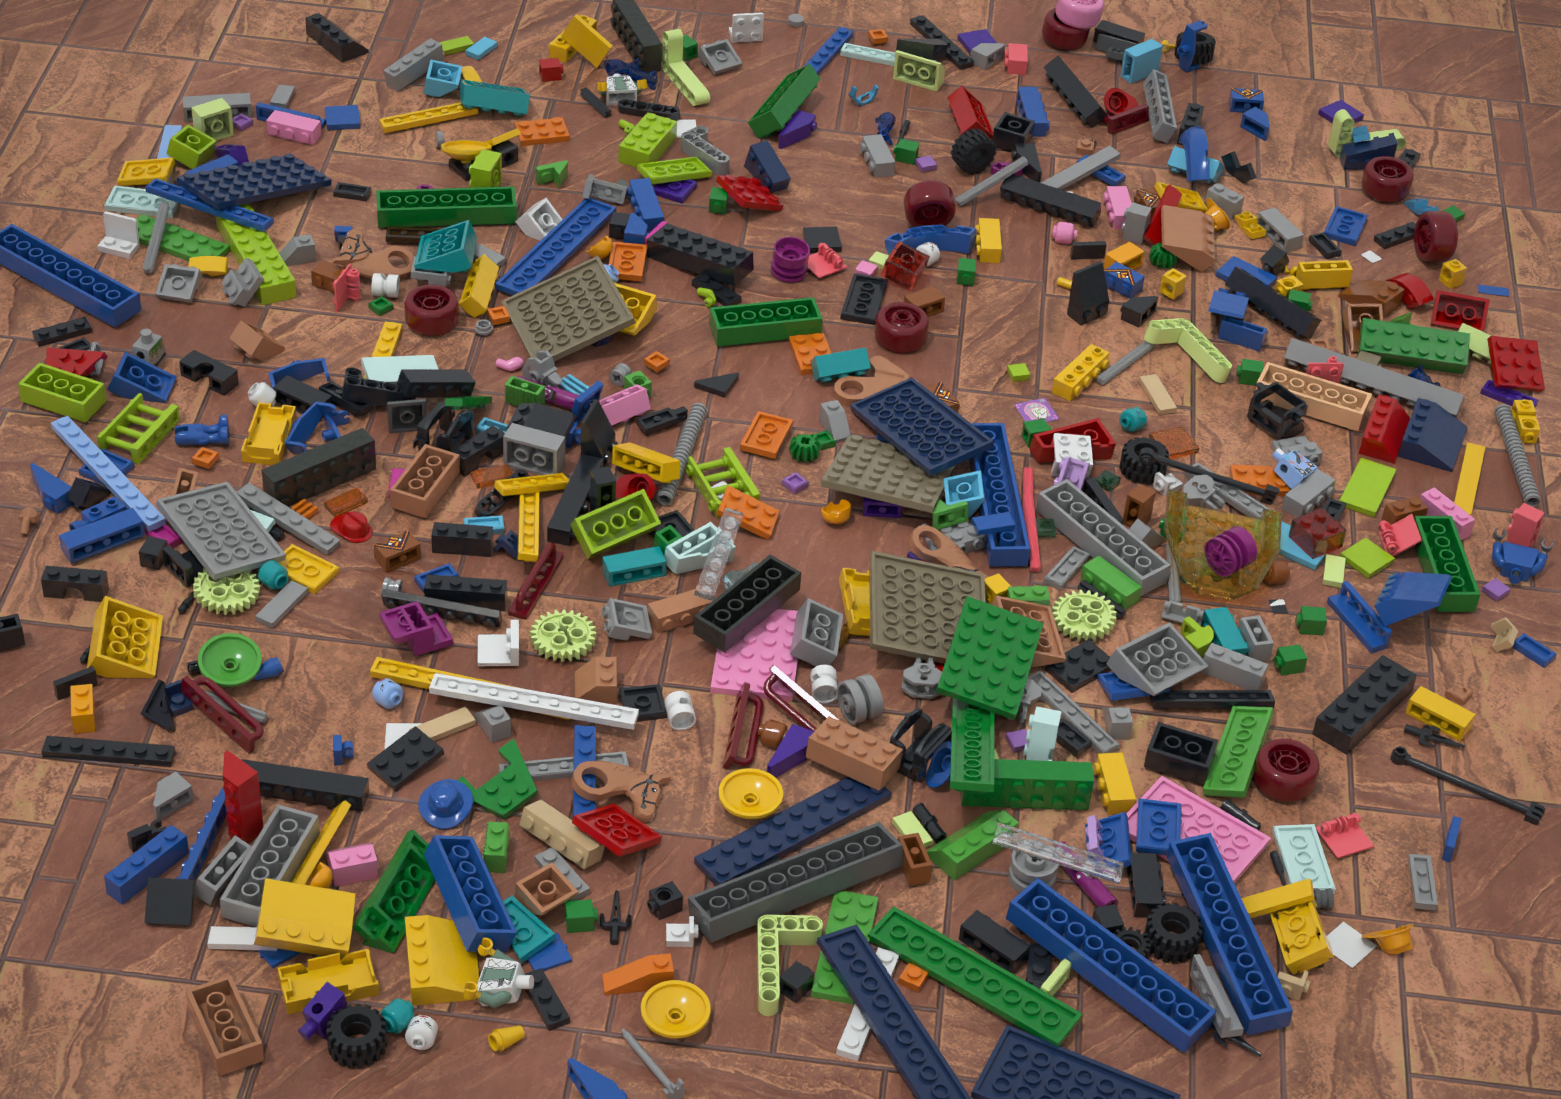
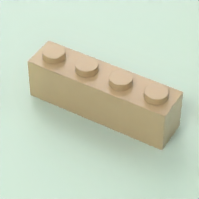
M538 800L524 807L519 824L521 827L583 869L601 861L605 846L597 843L590 835L581 832L577 826L572 824L571 819L543 800Z

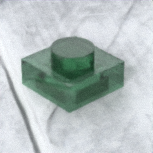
M1104 470L1095 480L1102 489L1111 492L1120 484L1121 477Z
M1036 519L1038 537H1055L1056 529L1053 519Z

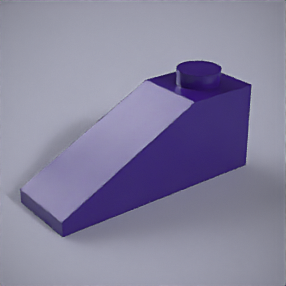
M798 110L779 134L778 148L783 149L808 138L813 131L815 132L817 128V122H815L816 115Z
M225 144L214 149V153L218 158L229 154L238 161V165L243 162H249L245 146Z
M792 724L768 763L767 772L776 778L807 759L808 738L814 731Z

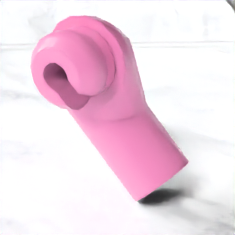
M514 357L508 361L498 358L495 366L513 372L524 365V361L520 357Z

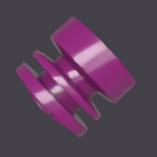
M796 237L778 239L773 248L772 275L786 283L802 281L807 273L810 254L809 245L804 240Z
M1239 526L1232 527L1222 534L1209 539L1204 547L1207 563L1216 574L1222 577L1230 576L1241 568L1256 561L1258 555L1255 540L1247 530Z

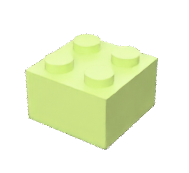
M223 98L192 107L194 128L217 141L234 136L232 109Z

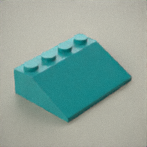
M464 79L459 81L460 102L465 108L474 109V106L481 107L480 110L483 111L496 109L498 113L503 114L509 111L513 112V115L523 116V114L528 112L530 94L523 88Z
M470 220L421 236L414 263L415 269L453 273L469 270L472 267L477 243V236Z

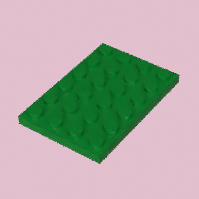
M966 596L936 692L1015 720L1043 623Z

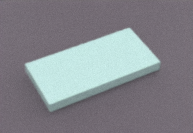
M114 186L104 207L106 211L157 216L159 205L161 203H168L170 209L167 218H173L180 203L147 193L146 189Z
M433 355L364 357L361 359L366 379L397 384L401 369H438Z
M1315 824L1273 826V837L1288 884L1310 878L1313 888H1319L1320 890L1331 888L1333 894H1335L1336 888Z

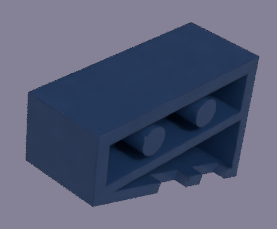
M1394 132L1389 133V136L1381 138L1377 136L1373 137V140L1342 145L1339 159L1343 170H1364L1366 164L1373 158L1380 156L1394 157L1398 144Z
M769 141L750 145L744 167L755 178L759 179L761 184L767 187L771 193L787 189L791 177Z

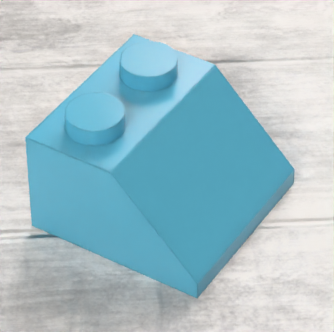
M430 59L424 94L441 97L458 88L462 66Z
M981 470L944 478L946 505L965 501L968 503V517H971L985 501Z

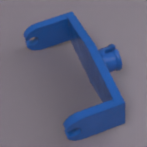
M1197 21L1186 25L1180 46L1177 49L1179 67L1185 72L1200 67V64H1192L1196 49V32L1207 29L1208 23L1205 24V21Z
M325 358L304 361L296 360V362L293 361L291 364L268 372L272 389L273 386L287 375L303 381L325 372L327 382L331 381Z
M316 401L298 420L293 422L292 430L285 441V445L290 453L301 454L308 451L306 449L307 446L303 443L312 435L323 414L336 416L339 413V410L336 411L337 407L335 405Z
M339 411L336 416L324 414L325 427L327 429L322 430L324 442L341 437L337 426L347 424L350 421L349 417L344 418L346 415L350 416L347 411Z

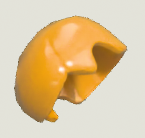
M605 236L594 246H591V250L586 252L592 258L599 256L600 260L604 259L611 253L613 242L611 238Z
M841 499L839 504H834L830 501L827 506L821 509L823 519L830 524L845 523L851 514V504L844 499Z
M320 862L313 869L305 885L329 889L333 880L332 870Z

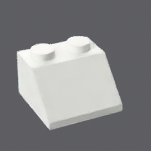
M544 198L530 207L515 222L526 236L541 241L563 219L549 200Z

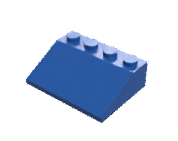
M1396 572L1388 576L1374 605L1384 626L1440 606L1452 579L1451 576L1418 572H1403L1401 574Z

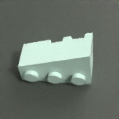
M709 522L666 546L664 557L667 561L666 565L674 574H680L733 562L736 546L712 522Z
M1036 706L1035 715L1030 714L1028 727H1032V730L1028 729L1026 741L1029 744L1025 743L1023 756H1027L1026 760H1053L1061 711Z

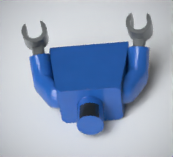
M1496 528L1493 532V538L1496 541L1493 543L1492 560L1497 568L1500 569L1501 576L1509 578V581L1513 584H1518L1520 581L1527 582L1530 576H1535L1544 569L1548 558L1547 553L1553 548V541L1551 546L1546 547L1544 545L1546 539H1543L1541 543L1542 552L1540 553L1539 549L1505 541L1501 543V540L1506 535V530L1503 529L1502 536H1499Z

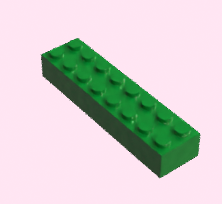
M514 186L376 190L378 228H387V226L439 227L455 225L470 220L471 225L516 223L515 221L517 220Z

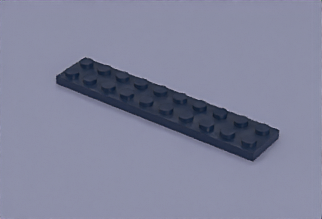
M847 777L695 856L694 864L716 886L738 878L778 856L781 858L890 800L891 792L885 786L879 791Z
M856 924L818 937L817 945L916 1099H971L858 925Z

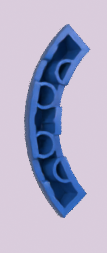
M1202 126L1190 127L1182 133L1179 139V143H1182L1186 155L1187 182L1207 183L1210 180L1209 160L1206 159L1208 155L1206 132L1202 129Z
M944 225L909 228L906 230V233H894L885 239V248L890 256L900 260L914 255L916 248L926 242H932L937 245L939 251H956L969 254L976 240L977 229L965 226L945 228Z

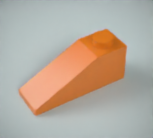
M671 953L648 955L602 974L605 995L644 992L661 982L674 980Z

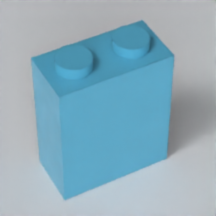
M1150 39L1125 49L1120 77L1132 84L1148 77L1153 69L1159 71L1163 45L1154 39Z

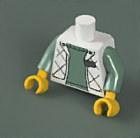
M620 74L607 77V82H597L599 95H606V105L618 104L623 99L637 101V94L648 88L646 79L638 80L636 83L632 81L630 76H621Z
M483 938L482 945L478 947V952L482 956L490 955L491 958H486L478 984L473 981L466 982L463 993L464 998L472 1000L475 997L481 1006H490L492 1008L517 1002L522 989L533 988V976L525 975L519 962L498 949H492V940Z

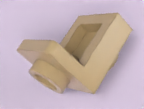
M1506 617L1493 622L1490 627L1497 634L1492 645L1493 649L1496 652L1510 649L1514 645L1518 630Z
M1304 970L1302 979L1279 971L1278 979L1287 997L1300 1001L1302 992L1307 994L1311 982L1307 980L1309 971Z

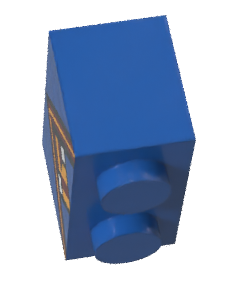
M1231 88L1229 97L1230 112L1245 113L1254 107L1263 110V90Z
M1115 262L1104 271L1107 287L1128 298L1134 297L1143 289L1145 276L1118 262Z

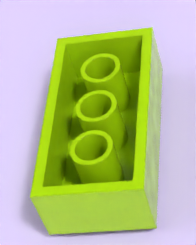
M647 113L620 143L618 162L636 168L637 164L657 162L677 138V121L653 113Z
M38 363L18 383L21 402L69 416L82 422H87L107 401L104 383L43 363Z
M642 489L575 518L570 526L588 560L656 530L661 522L645 490Z

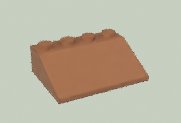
M1163 205L1161 207L1162 247L1198 271L1203 272L1216 260L1213 218L1201 211Z
M996 595L992 605L1043 623L1031 668L1065 662L1066 657L1051 606Z

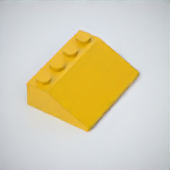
M614 283L636 322L620 330V332L635 336L652 320L656 313V295Z
M105 596L95 612L87 668L93 666L97 675L106 678H154L163 616Z
M265 878L254 945L321 956L340 953V959H342L349 951L356 893Z
M430 915L405 917L412 1005L470 1001L464 998L463 993L466 982L473 981L478 984L477 952L466 951L454 921Z

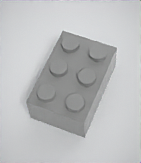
M512 423L503 436L504 466L518 470L522 469L537 475L561 473L565 467V437Z
M807 598L796 614L790 655L814 666H830L838 654L843 614Z

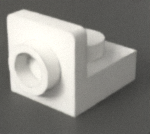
M1157 472L1155 473L1153 487L1163 496L1167 497L1181 490L1183 483L1171 473L1164 476Z
M689 916V924H666V947H693L694 938H698V924H694V916Z

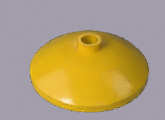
M459 140L441 144V150L453 159L461 160V163H471V160H475L476 155H479L482 149L492 150V146L489 143L481 141Z
M747 768L728 774L719 786L718 794L722 806L731 814L745 819L767 817L780 807L783 800V789L780 782L770 773L759 769Z
M670 980L661 982L650 988L641 1002V1016L646 1026L654 1033L667 1038L692 1036L705 1027L710 1017L711 1007L707 995L699 987L686 981Z

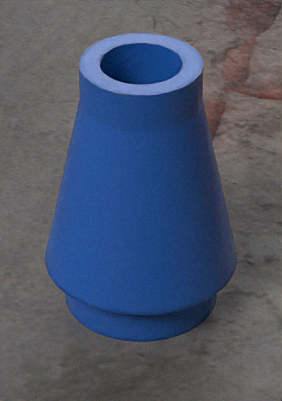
M271 657L261 664L259 672L254 677L255 681L278 677L280 673L284 672L278 657Z

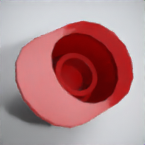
M1119 88L1109 89L1103 99L1106 110L1114 115L1138 107L1137 100Z
M647 474L625 475L616 482V498H624L644 489L649 500H651L655 496L658 487Z
M356 511L339 515L331 520L330 527L335 533L350 542H365L371 538L373 533L372 527L368 524L365 515Z

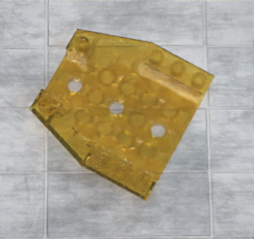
M1168 489L1164 532L1179 575L1195 593L1228 600H1235L1256 591L1280 552L1282 512L1263 508L1260 519L1186 505L1187 493ZM1232 527H1242L1255 540L1258 554L1256 561L1230 576L1222 577L1216 574L1207 563L1204 552L1205 544L1209 539L1222 534Z

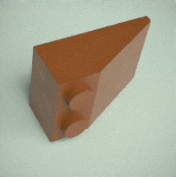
M1357 280L1350 287L1339 293L1338 297L1351 304L1382 303L1383 318H1385L1401 306L1405 289L1391 281Z
M1382 303L1346 305L1343 311V321L1350 353H1357L1359 330L1363 318L1384 321Z

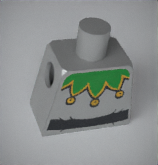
M143 329L140 332L141 337L133 344L132 355L158 367L167 357L163 339L160 335L153 334L150 329Z

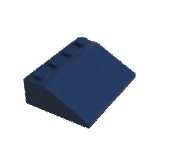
M1418 398L1404 434L1398 457L1452 472L1467 431V426L1436 402Z

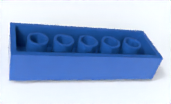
M434 835L424 856L466 951L478 952V947L482 945L483 938H489L493 942L492 949L507 952L517 931L474 838L470 836Z

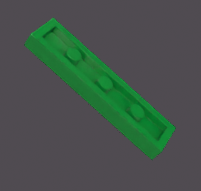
M492 396L445 398V406H452V410L485 408L486 404H492Z

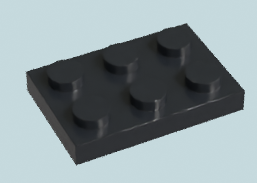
M1089 639L1065 652V662L1049 664L1044 667L1047 673L1071 693L1097 679V674L1111 671L1110 667L1106 664L1110 656Z
M415 726L367 763V767L396 792L444 755V750Z

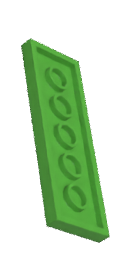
M141 214L136 218L139 243L149 246L156 219ZM166 223L159 251L189 261L190 258L199 256L224 257L230 252V245Z
M1232 707L1203 787L1204 795L1246 797L1255 771L1257 754L1264 745L1274 716L1272 707Z
M842 890L834 893L825 935L857 924L867 941L870 942L868 933L873 928L879 897ZM821 951L811 997L855 1005L850 994Z

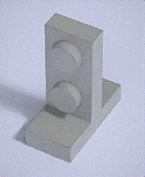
M588 175L582 197L589 199L592 196L619 204L624 203L627 191L626 186L595 179L596 175Z

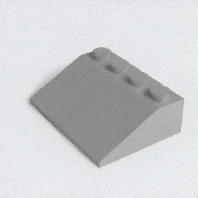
M1170 622L1117 648L1106 663L1119 679L1153 696L1209 667Z

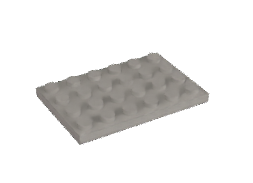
M228 482L157 499L156 506L213 580L259 568L271 560L276 562L285 561V552Z

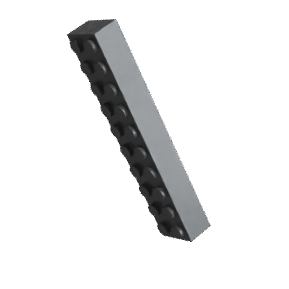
M878 822L689 896V916H694V924H698V929L712 943L758 924V919L763 915L784 914L903 866V845Z

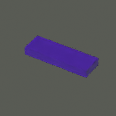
M1491 380L1485 383L1480 392L1482 395L1509 406H1513L1514 400H1532L1534 407L1538 403L1537 399L1516 390L1497 388Z

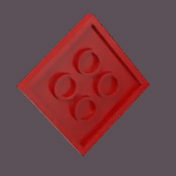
M718 175L716 182L743 208L781 211L784 206L778 197L774 196L755 177L745 178L743 176Z
M1499 336L1487 338L1495 387L1535 392L1545 390L1537 341Z
M615 803L574 815L572 824L577 826L581 832L590 835L597 843L606 846L614 855L620 857L660 844L662 839L660 834Z

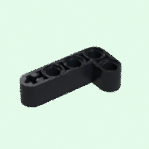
M350 367L345 370L342 386V398L345 400L386 407L387 402L416 400V398H405L395 383L362 378V371L357 368Z

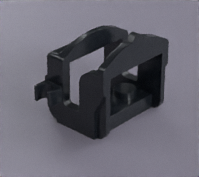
M1262 382L1255 384L1258 389L1253 391L1255 394L1250 401L1247 414L1249 421L1257 423L1275 436L1277 440L1288 439L1304 431L1302 423L1304 420L1301 417L1306 415L1308 408L1304 400L1278 382L1270 385H1265ZM1276 393L1295 408L1288 411L1273 405V402L1270 400H1265L1262 403L1261 400Z
M444 401L442 403L439 402L417 425V435L413 441V448L418 446L420 451L425 444L430 445L429 429L439 420L440 428L446 431V433H442L436 438V444L433 447L451 452V450L473 437L474 410H462L452 422V419L455 417V410L452 411V406H445Z
M920 708L913 710L909 714L907 713L890 738L891 744L903 749L900 768L897 772L914 782H923L925 780L928 759L943 742H951L952 735L951 727L944 723L938 724L932 729L933 723L931 718L923 713V710ZM915 723V741L906 749L899 739Z

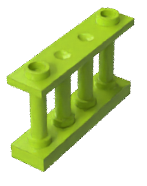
M138 393L116 418L97 436L99 449H106L109 445L128 450L132 454V461L140 464L180 421L179 406L171 404L166 410L162 411L144 405L143 395ZM140 412H144L159 418L152 422L137 417ZM130 423H134L149 429L142 433L127 428ZM121 433L138 440L132 444L117 439V437Z
M731 447L723 448V457L721 459L698 465L692 456L688 457V465H686L687 475L691 476L706 500L710 512H713L717 519L720 518L716 513L721 500L716 495L724 493L728 485L760 501L758 489ZM722 466L727 469V471L704 476L701 472ZM728 478L733 479L735 482L711 488L709 485L711 482Z

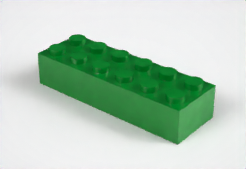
M811 64L786 75L747 122L758 138L762 136L768 137L773 131L777 130L778 132L785 127L784 124L791 120V115L796 113L798 107L805 102L804 99L811 95L810 92L817 87V83L821 79Z
M814 297L710 307L709 326L716 346L789 339V336L822 333L823 318Z
M1363 318L1359 330L1357 356L1360 351H1365L1381 356V363L1463 374L1468 364L1470 333Z
M1415 516L1414 519L1422 541L1414 546L1423 572L1450 575L1452 578L1440 606L1436 607L1437 612H1475L1481 594L1453 517Z
M994 759V792L984 794L968 790L960 792L961 806L1089 810L1094 785L1092 762Z

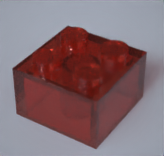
M899 241L886 259L881 276L912 291L924 273L930 256Z
M1320 508L1292 519L1288 537L1307 555L1315 559L1342 548L1347 530L1326 510Z

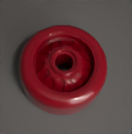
M1056 8L1051 9L1046 14L1042 27V36L1045 41L1063 50H1076L1083 47L1087 42L1090 28L1079 29L1068 26L1059 20L1056 15Z
M1389 156L1376 157L1371 159L1364 168L1361 181L1362 189L1369 197L1387 203L1399 202L1409 195L1414 173L1412 168L1401 159Z
M935 180L922 181L913 185L904 196V210L907 221L913 227L927 225L946 226L949 224L956 213L955 198L951 188L947 184Z
M1446 211L1424 212L1418 218L1414 229V246L1418 257L1425 262H1446L1450 260L1456 251L1458 243V228L1455 218Z
M434 284L423 285L413 289L408 293L404 302L406 324L414 332L425 336H438L448 333L455 328L459 320V302L456 294L447 287Z
M906 302L888 304L877 313L874 331L875 338L880 346L891 352L911 353L917 351L927 341L929 319L925 311L914 304Z
M1275 739L1267 742L1259 750L1255 761L1253 777L1257 787L1268 797L1282 802H1296L1305 799L1314 790L1320 765L1316 754L1305 744L1292 739Z

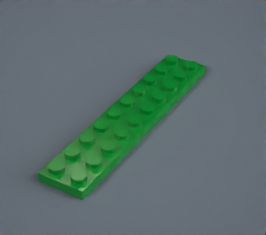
M953 698L950 789L959 792L966 790L977 791L983 794L994 792V713Z
M894 906L868 933L872 943L898 954L899 958L905 962L918 966L928 972V975L1056 1047L1061 1046L1082 1020L1083 1014Z

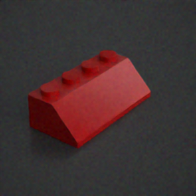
M961 85L948 96L949 107L953 111L952 115L957 120L956 125L961 130L959 132L960 135L964 134L967 130L970 131V129H980L992 140L993 129L982 103Z
M1378 395L1358 454L1395 464L1410 421V417L1397 399Z
M227 750L224 752L223 790L225 793L228 835L231 839L237 836L249 844L259 836L263 829L259 776L256 770Z

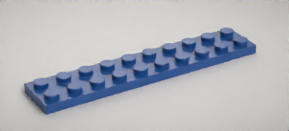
M590 197L589 199L585 198L495 283V289L513 296L547 280L611 219L617 207Z

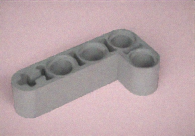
M696 126L682 133L681 151L689 157H698L716 175H728L730 158L708 143L707 127Z

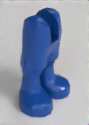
M227 414L220 415L219 421L215 425L208 426L200 423L183 424L175 427V443L177 445L230 444Z

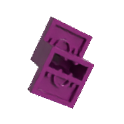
M418 601L379 612L380 620L394 644L406 641L414 656L453 645V638L438 613L426 616Z

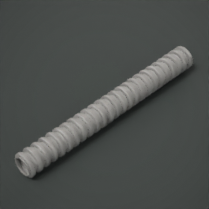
M694 403L691 406L672 458L680 460L679 479L671 480V483H661L656 496L657 501L661 505L668 506L672 504L688 463V457L692 453L707 414V408L702 403Z
M1501 404L1495 408L1494 413L1523 501L1532 507H1536L1540 504L1541 498L1509 405Z

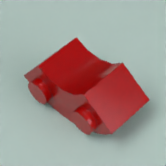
M1403 273L1386 280L1396 283L1405 289L1402 300L1408 309L1434 300L1426 284L1415 275Z

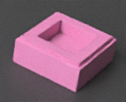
M862 260L856 267L855 273L873 276L878 270V265Z

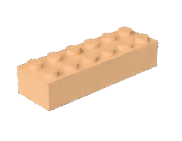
M1267 362L1257 383L1262 382L1265 385L1278 382L1304 400L1308 405L1307 416L1359 431L1372 396L1371 393ZM1276 393L1261 400V402L1270 400L1273 402V405L1288 410L1295 408Z

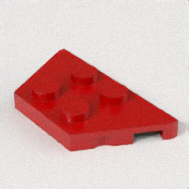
M47 348L46 365L86 377L95 370L94 365L100 359L105 361L108 356L105 352Z

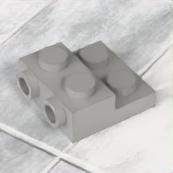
M728 39L704 44L699 49V58L705 67L709 66L714 75L742 66V61Z
M414 256L411 278L418 281L428 280V285L450 286L452 272L415 269L416 256Z
M246 258L240 264L237 271L231 269L224 277L222 282L224 288L222 291L230 296L228 301L231 304L245 307L264 278L254 262Z
M165 264L155 293L156 297L192 303L194 293L198 292L202 280L200 269L182 267L177 264Z
M1306 436L1271 442V449L1274 452L1278 448L1286 454L1295 450L1314 465H1319L1321 462L1322 451L1315 442H1309Z
M969 521L939 529L940 532L956 543L964 553L985 547L986 535H978L974 526Z
M609 598L607 604L602 607L601 616L606 619L604 631L608 632L609 637L628 641L630 635L645 639L651 637L652 630L647 606Z

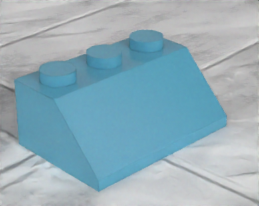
M1174 146L1167 165L1171 168L1170 171L1177 174L1182 172L1187 176L1185 150ZM1206 157L1209 160L1210 180L1207 184H1210V182L1216 183L1225 169L1220 161Z

